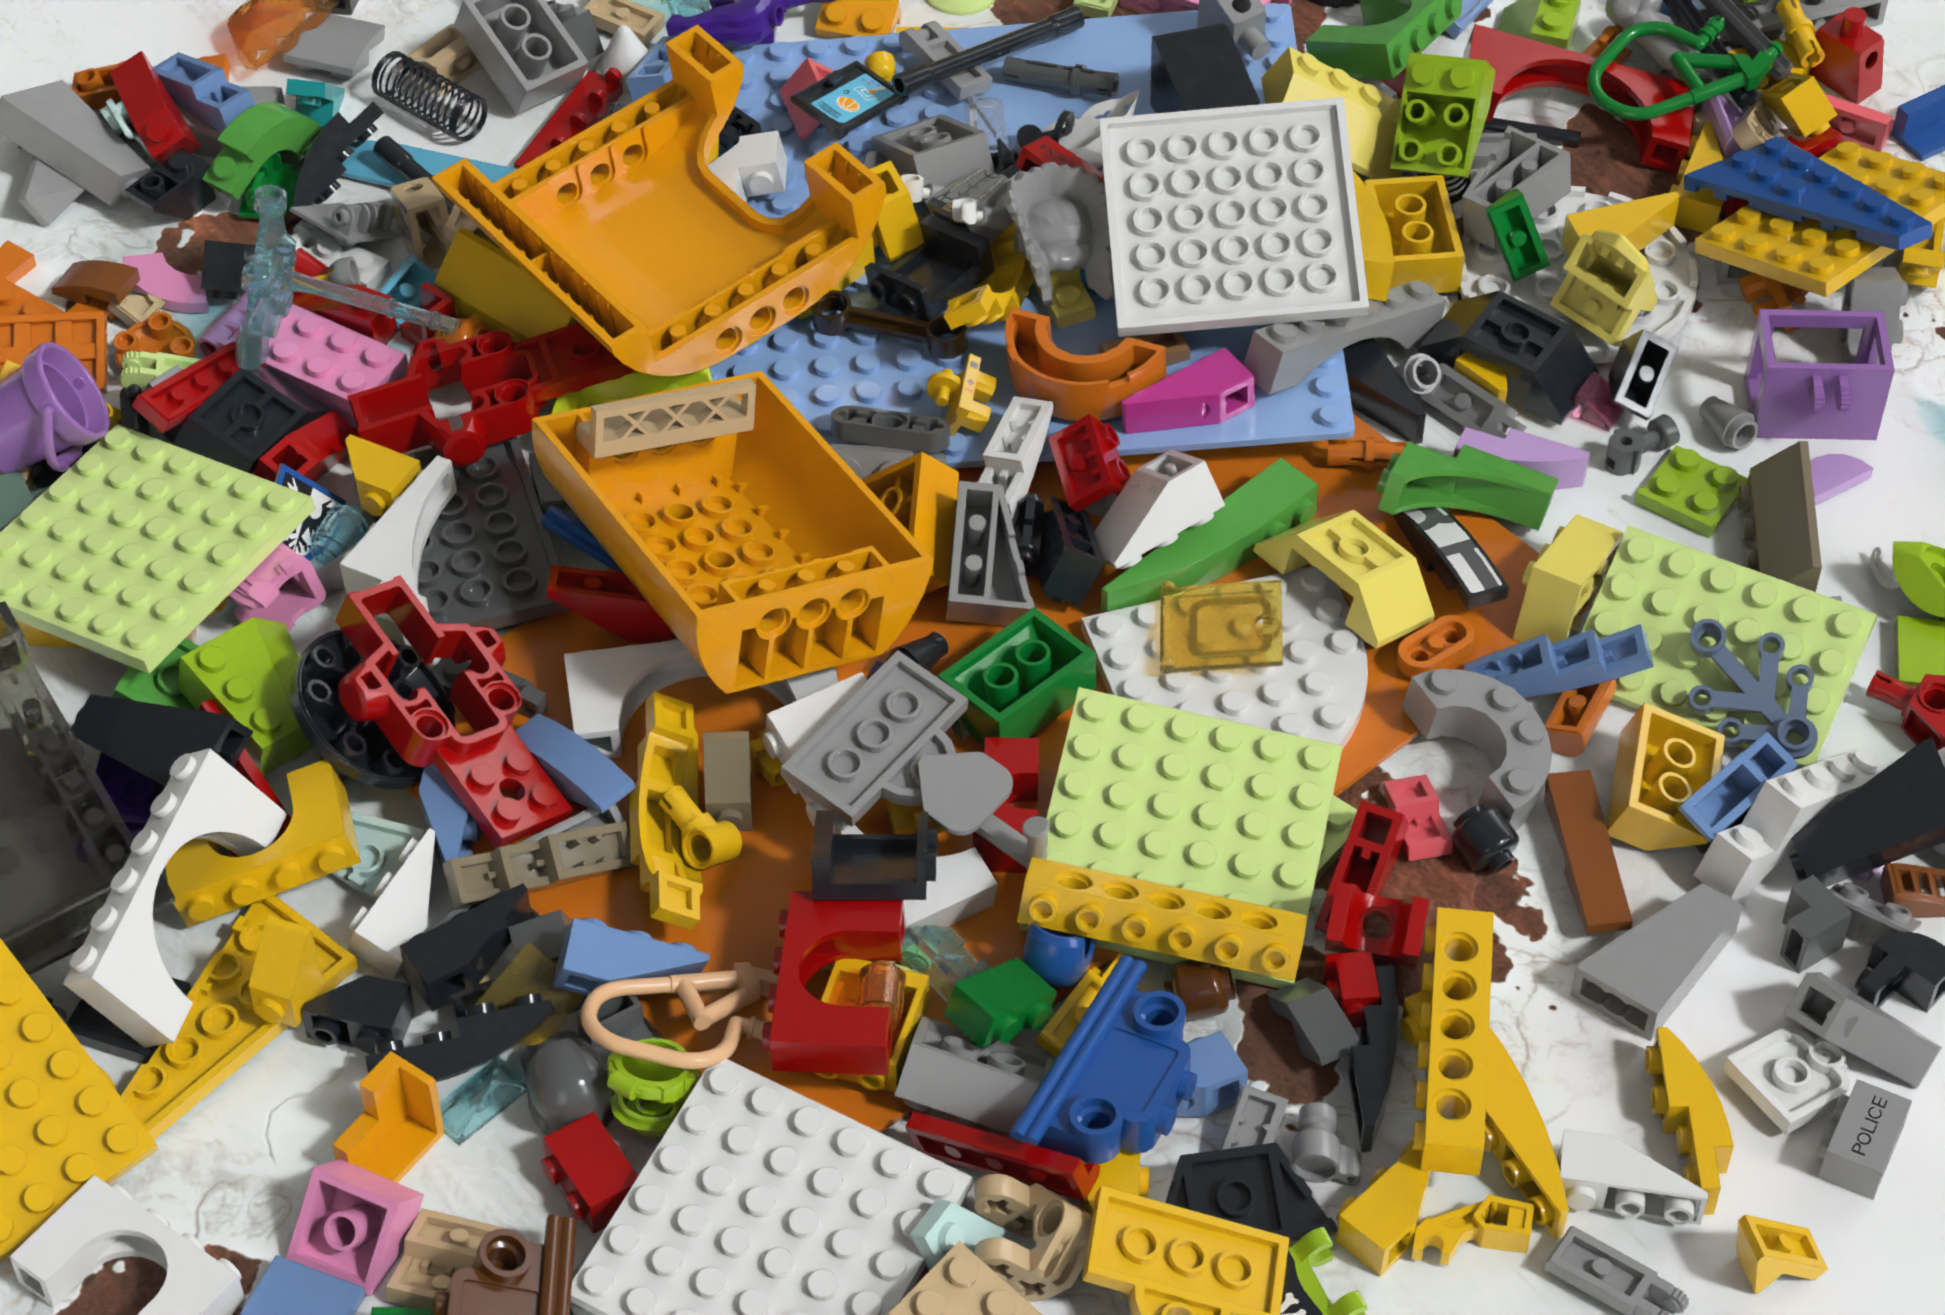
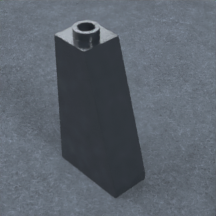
M90 694L84 706L78 711L75 722L68 734L166 787L171 777V766L180 756L186 753L189 754L211 748L234 767L254 731L225 714Z
M1932 737L1919 743L1791 838L1797 853L1789 855V858L1799 881L1814 875L1824 886L1828 887L1883 866L1886 863L1894 862L1945 842V767Z

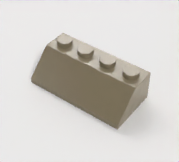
M1798 441L1751 467L1747 484L1739 486L1738 509L1745 510V516L1742 517L1741 541L1748 542V547L1745 548L1743 566L1816 592L1822 564L1808 441Z

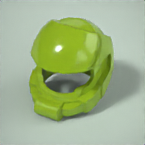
M663 1038L639 1040V1042L686 1052L682 1046L671 1040ZM611 1052L607 1062V1086L615 1093L610 1100L612 1113L617 1121L630 1132L647 1138H663L701 1078L700 1070L670 1067Z

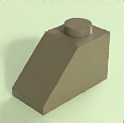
M749 731L703 732L706 812L716 822L726 820L733 823L739 831H753Z

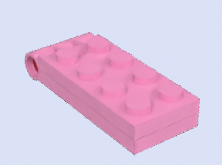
M248 289L197 341L198 351L203 357L210 355L232 341L236 342L263 367L270 368L332 411L335 410L354 425L357 424L347 396L405 378L408 371L407 354L266 292L263 295L253 289Z

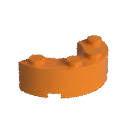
M1014 307L1011 308L1007 316L1005 341L1011 383L1020 397L1052 401L1054 407L1052 416L1078 421L1091 414L1100 421L1122 416V400L1167 377L1165 346L1126 337L1117 347L1105 353L1089 356L1070 354L1057 348L1052 342L1049 316Z

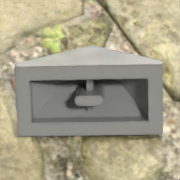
M33 155L19 202L42 227L50 225L85 189Z

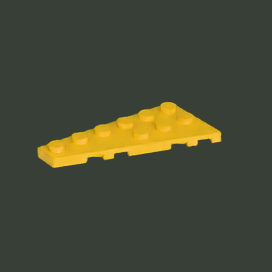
M273 895L252 903L246 914L238 917L231 928L233 934L223 949L214 953L186 996L193 1002V1005L175 1041L159 1045L148 1063L141 1064L122 1093L121 1098L153 1140L158 1138L289 1027V1025L283 1023L274 1024L267 1022L255 1014L248 987L263 926L269 915L312 929L324 985L317 997L333 990L358 968L356 957L277 896Z

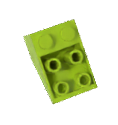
M1409 52L1390 164L1391 170L1468 178L1490 108L1496 72L1486 60Z

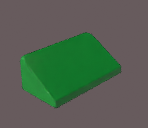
M1515 188L1485 209L1513 282L1550 266L1522 192Z

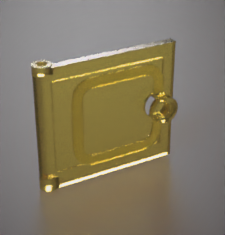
M1281 580L1178 587L1171 581L1161 584L1160 671L1162 673L1171 674L1283 666ZM1262 618L1263 622L1259 624L1256 628L1255 625L1257 621Z

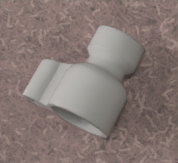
M1312 1102L1303 1105L1299 1110L1298 1127L1300 1132L1295 1136L1292 1143V1170L1307 1182L1322 1183L1337 1179L1346 1185L1358 1184L1361 1177V1153L1354 1148L1342 1145L1334 1134L1337 1129L1336 1109L1322 1102Z

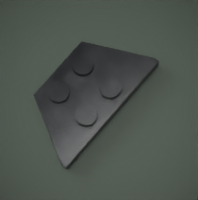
M1276 1142L1185 1154L1179 1157L1165 1203L1289 1237V1242L1299 1241L1304 1235L1320 1227H1325L1329 1237L1336 1236L1338 1232L1335 1221L1332 1217L1328 1218L1312 1197V1190L1301 1176L1295 1174L1290 1167V1160Z

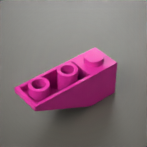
M1223 348L1122 400L1123 431L1126 434L1220 424L1255 406L1254 375L1226 348Z

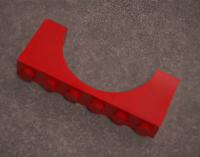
M1474 24L1463 54V58L1486 60L1496 70L1490 108L1486 118L1488 122L1492 121L1496 108L1505 98L1528 88L1557 87L1576 91L1591 97L1587 87V76L1590 67L1597 59L1596 57ZM1614 62L1610 63L1601 76V86L1604 92L1615 101L1632 107L1650 106L1689 91L1682 81ZM1694 105L1650 120L1634 121L1621 118L1636 139L1640 153V164L1675 174L1678 173L1681 162L1690 147Z

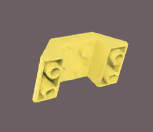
M1355 510L1312 519L1261 541L1254 546L1253 551L1281 574H1287L1310 563L1337 583L1342 590L1352 595L1354 598L1345 625L1375 649L1433 622L1435 614L1416 557Z

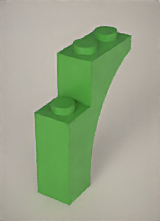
M1407 442L1400 455L1392 454L1387 468H1384L1376 488L1377 493L1383 494L1378 510L1395 515L1402 511L1416 508L1444 507L1492 515L1539 531L1559 479L1465 444L1462 446L1458 456L1454 457Z

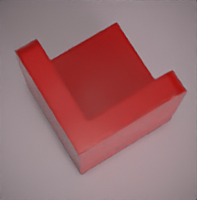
M428 282L420 286L422 309L400 325L401 337L414 346L422 340L432 338L442 321L456 318L454 298Z

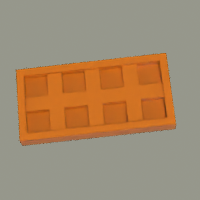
M105 311L0 315V372L6 359L22 365L26 355L38 345L53 342L66 348L79 359L93 377L101 393L108 394L107 315Z

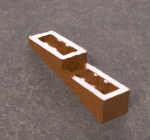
M1591 770L1549 773L1545 782L1544 803L1565 857L1564 874L1586 934L1632 929V916Z

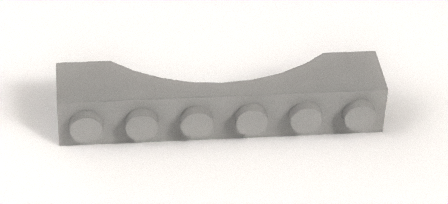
M1417 280L1389 289L1387 302L1368 299L1369 316L1277 323L1253 332L1243 365L1254 375V383L1270 395L1299 385L1330 356L1364 339L1374 337L1391 338L1407 350L1420 346L1441 321L1447 300L1436 293L1431 285Z

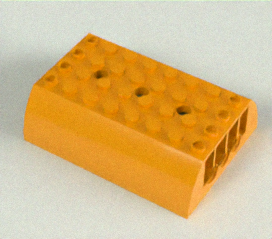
M762 371L622 399L628 400L751 378L756 383L754 429L751 431L594 459L576 439L577 423L590 421L591 406L532 418L533 447L538 464L545 477L711 680L726 694L882 655L905 628L924 595L934 563L932 556ZM742 394L735 395L740 401L742 400Z

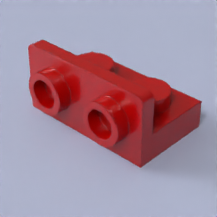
M1088 414L1048 437L1069 507L1079 512L1112 492L1119 496L1131 476L1126 464L1119 456L1117 446L1120 445V440L1110 424H1103L1094 416Z

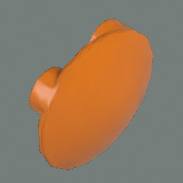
M163 311L151 314L147 320L132 325L126 331L119 332L113 339L115 360L121 371L123 370L121 358L123 354L131 350L156 354L157 352L191 358H194L196 355V340L190 329L180 322L172 320L171 315Z

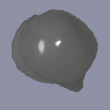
M564 1031L546 1042L529 1045L521 1050L519 1056L526 1078L528 1106L533 1120L543 1135L547 1136L593 1111L605 1128L613 1120L614 1115L610 1100L615 1093L607 1086V1066L600 1054L587 1041L579 1038L575 1032Z

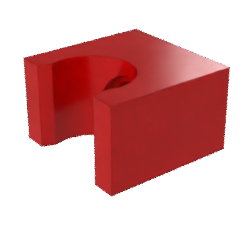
M1336 881L1325 940V950L1338 953L1372 951L1374 960L1417 967L1430 899L1410 896L1409 899L1381 897L1356 890V886L1353 884ZM1379 916L1385 919L1390 927L1389 933L1381 939L1368 937L1363 930V924L1368 918Z

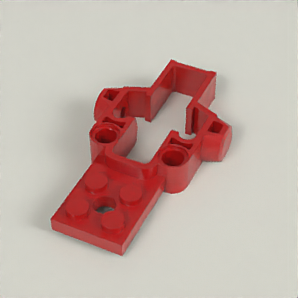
M578 322L515 343L510 333L502 330L490 331L452 344L443 338H428L420 341L413 348L405 378L348 395L347 398L360 438L399 453L429 445L443 458L451 460L452 465L462 467L478 462L483 457L488 445L532 431V418L540 417L538 410L543 408L549 399L568 393L579 392L584 388L609 380H616L637 371L619 361ZM586 352H592V353L587 354V355H581V354H584V353H586ZM461 381L470 395L471 411L460 414L464 428L452 431L448 418L440 421L436 419L428 397V391Z
M401 575L394 577L391 581L371 588L347 593L335 622L364 660L346 674L339 683V698L342 707L349 717L357 722L375 721L399 755L407 763L416 767H427L434 763L496 849L567 820L573 810L511 726L522 704V696L502 669L506 659L505 648L497 632L487 625L436 624ZM384 613L388 614L425 665L433 663L435 658H452L457 665L471 660L467 670L461 672L453 681L450 698L476 732L475 734L466 737L460 735L425 687L415 689L407 700L402 699L395 692L387 678L399 652L373 617ZM499 789L513 791L519 800L503 796Z

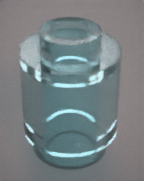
M350 504L333 505L311 537L312 544L309 551L314 559L326 565L355 543L358 544L368 530L362 511Z

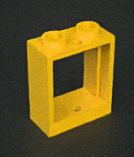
M862 959L836 960L821 1001L843 1006L845 999L877 1007H889L890 1010L906 1013V1017L890 1058L888 1076L815 1074L825 1079L837 1078L861 1084L870 1090L882 1089L895 1093L913 1037L921 1017L925 1016L929 1005V975Z

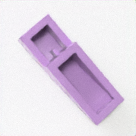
M1465 427L1454 449V457H1457L1462 446L1465 444L1558 478L1559 481L1555 490L1582 487L1586 479L1590 452L1512 428H1510L1504 439Z

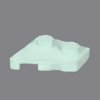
M937 1199L910 1233L919 1252L925 1257V1262L930 1270L959 1240L974 1253L975 1245L981 1240L994 1237L1006 1238L1011 1241L1015 1239L1013 1233L954 1202Z

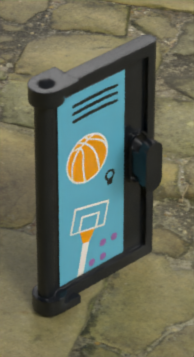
M854 61L792 95L790 100L825 125L828 134L840 140L846 137L848 132L897 104L902 105L907 102L909 95L900 97L896 94L890 83L860 62Z

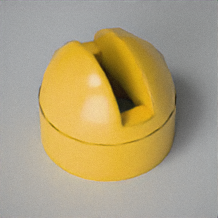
M886 51L873 52L864 60V66L888 83L892 81V77L896 73L894 56Z

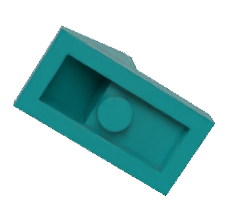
M287 78L286 94L296 97L295 111L315 120L323 127L339 112L345 96V89L326 82Z

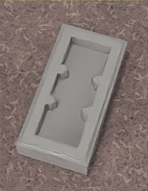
M1243 1084L1219 1150L1274 1143L1289 1099Z

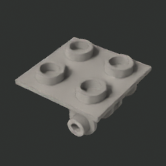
M387 201L356 204H320L290 207L289 210L303 218V223L306 226L326 231L333 235V241L344 246H355L359 242L379 244L382 240L396 239L400 236V234L390 229L395 213L393 205Z

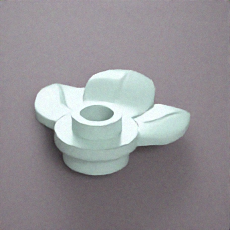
M112 98L106 101L107 106L100 111L110 127L118 136L125 133L127 138L134 139L141 147L145 157H149L150 163L154 162L155 159L152 158L140 136L130 125L132 122L122 100L116 104Z

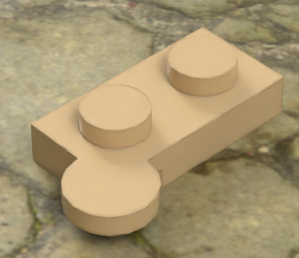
M588 0L589 3L584 7V9L590 10L597 28L615 34L618 27L627 25L644 46L665 27V14L630 0Z

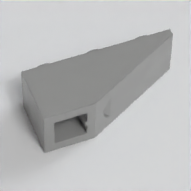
M1821 972L1806 973L1783 1014L1823 1039L1916 1088H1919L1943 1048Z

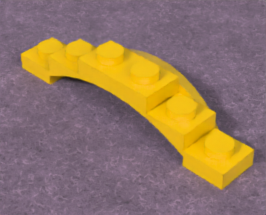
M1014 222L990 244L995 271L969 292L948 301V308L943 316L951 330L964 324L967 328H970L981 322L983 325L990 324L996 320L1003 322L1006 321L1012 307L1020 309L1025 297L1028 295V290L1034 280V276L1025 255L1015 251L1014 233L1016 229Z
M654 691L645 701L646 737L637 746L638 782L635 784L636 788L629 793L630 863L640 866V890L650 893V917L692 930L700 921V895L703 893L701 869L693 868L685 860L682 852V831L669 814L660 807L659 801L664 798L663 795L669 789L681 785L698 807V733L694 728L693 704Z

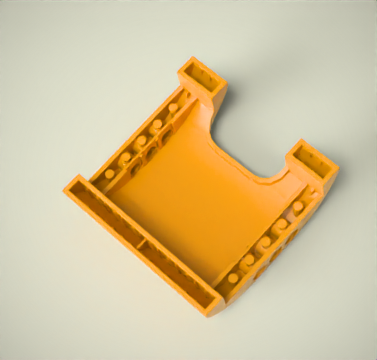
M698 24L665 43L673 77L672 80L498 181L492 183L466 158L431 177L433 184L619 361L637 372L653 376H678L697 372L715 365L814 305L849 271L865 248L875 229L886 194L885 182L838 142L833 143L803 161L810 196L798 209L781 218H768L756 212L715 176L708 168L707 162L712 147L734 108L742 83L744 67L743 62Z

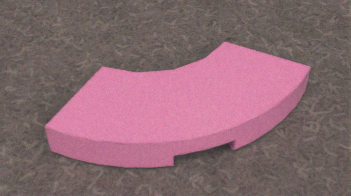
M163 252L123 257V264L138 268L140 281L133 288L138 295L146 296V294H152L166 302L163 307L166 310L195 314L209 313L207 289L201 288L202 275H189L175 270L166 262Z

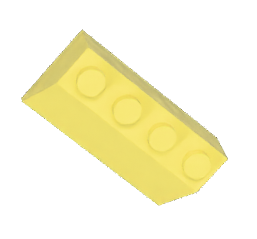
M1288 47L1261 77L1265 104L1344 97L1352 170L1370 179L1401 178L1403 171L1390 169L1401 99H1394L1380 92L1375 86L1364 84L1350 77L1341 69H1333L1319 62L1309 53L1303 54Z

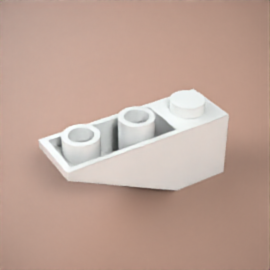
M431 828L427 830L420 841L413 837L408 842L398 858V861L403 863L396 875L389 871L385 874L373 893L378 898L370 910L363 906L348 927V930L354 933L348 950L393 979L403 968L400 945L408 942L415 935L424 933L427 927L435 831Z
M1564 1129L1558 1154V1165L1569 1207L1576 1210L1593 1209L1614 1212L1630 1218L1642 1216L1662 1219L1678 1225L1688 1223L1701 1225L1708 1199L1707 1191L1612 1135Z

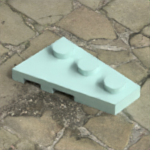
M351 811L361 863L332 873V875L376 902L378 898L373 893L388 871L396 875L403 863L398 861L402 851L413 837L420 841L425 835L426 829Z

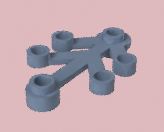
M1702 619L1696 622L1690 631L1691 649L1700 657L1711 658L1742 693L1716 691L1706 685H1698L1689 692L1688 705L1690 710L1697 715L1709 714L1713 709L1761 713L1771 724H1742L1737 718H1725L1718 724V733L1723 734L1722 731L1727 727H1734L1739 731L1738 736L1734 738L1725 736V747L1733 748L1742 742L1754 743L1763 734L1768 732L1794 759H1801L1811 754L1818 740V732L1815 725L1806 718L1808 692L1814 684L1813 671L1808 666L1802 664L1795 665L1789 669L1786 684L1791 691L1787 714L1775 701L1778 664L1785 650L1783 638L1773 632L1766 633L1760 637L1757 648L1758 655L1761 658L1758 682L1725 646L1726 632L1721 623L1713 619ZM1703 637H1712L1716 643L1712 647H1704L1699 641ZM1768 642H1773L1779 646V650L1775 653H1768L1763 649V646ZM1797 674H1803L1809 681L1804 685H1797L1793 682L1792 678ZM1697 695H1706L1709 697L1710 702L1700 706L1693 699ZM1791 733H1798L1803 737V741L1799 744H1791L1787 741L1786 737Z

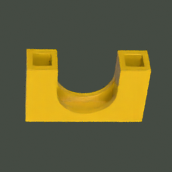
M324 759L287 773L293 804L292 819L285 832L267 848L247 856L229 857L221 854L220 844L203 839H191L172 855L165 865L170 899L187 927L361 863L346 787L333 765Z

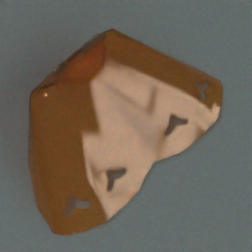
M247 0L230 16L227 23L239 60L245 68L256 71L278 53L289 52L297 45L301 32L312 30L321 25L329 17L333 7L337 6L339 2L331 0ZM305 12H317L315 15H311L309 20L305 21ZM287 37L281 41L280 45H277L275 38ZM268 49L267 52L261 53L260 57L256 59L257 50Z

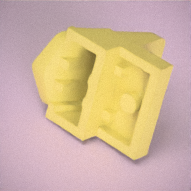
M1598 229L1592 236L1586 233L1582 234L1563 267L1568 273L1549 305L1610 345L1619 347L1640 310L1653 311L1657 304V294L1646 258L1624 235Z

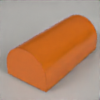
M1616 679L1564 691L1560 694L1544 723L1549 735L1551 750L1567 757L1579 756L1584 751L1616 692Z

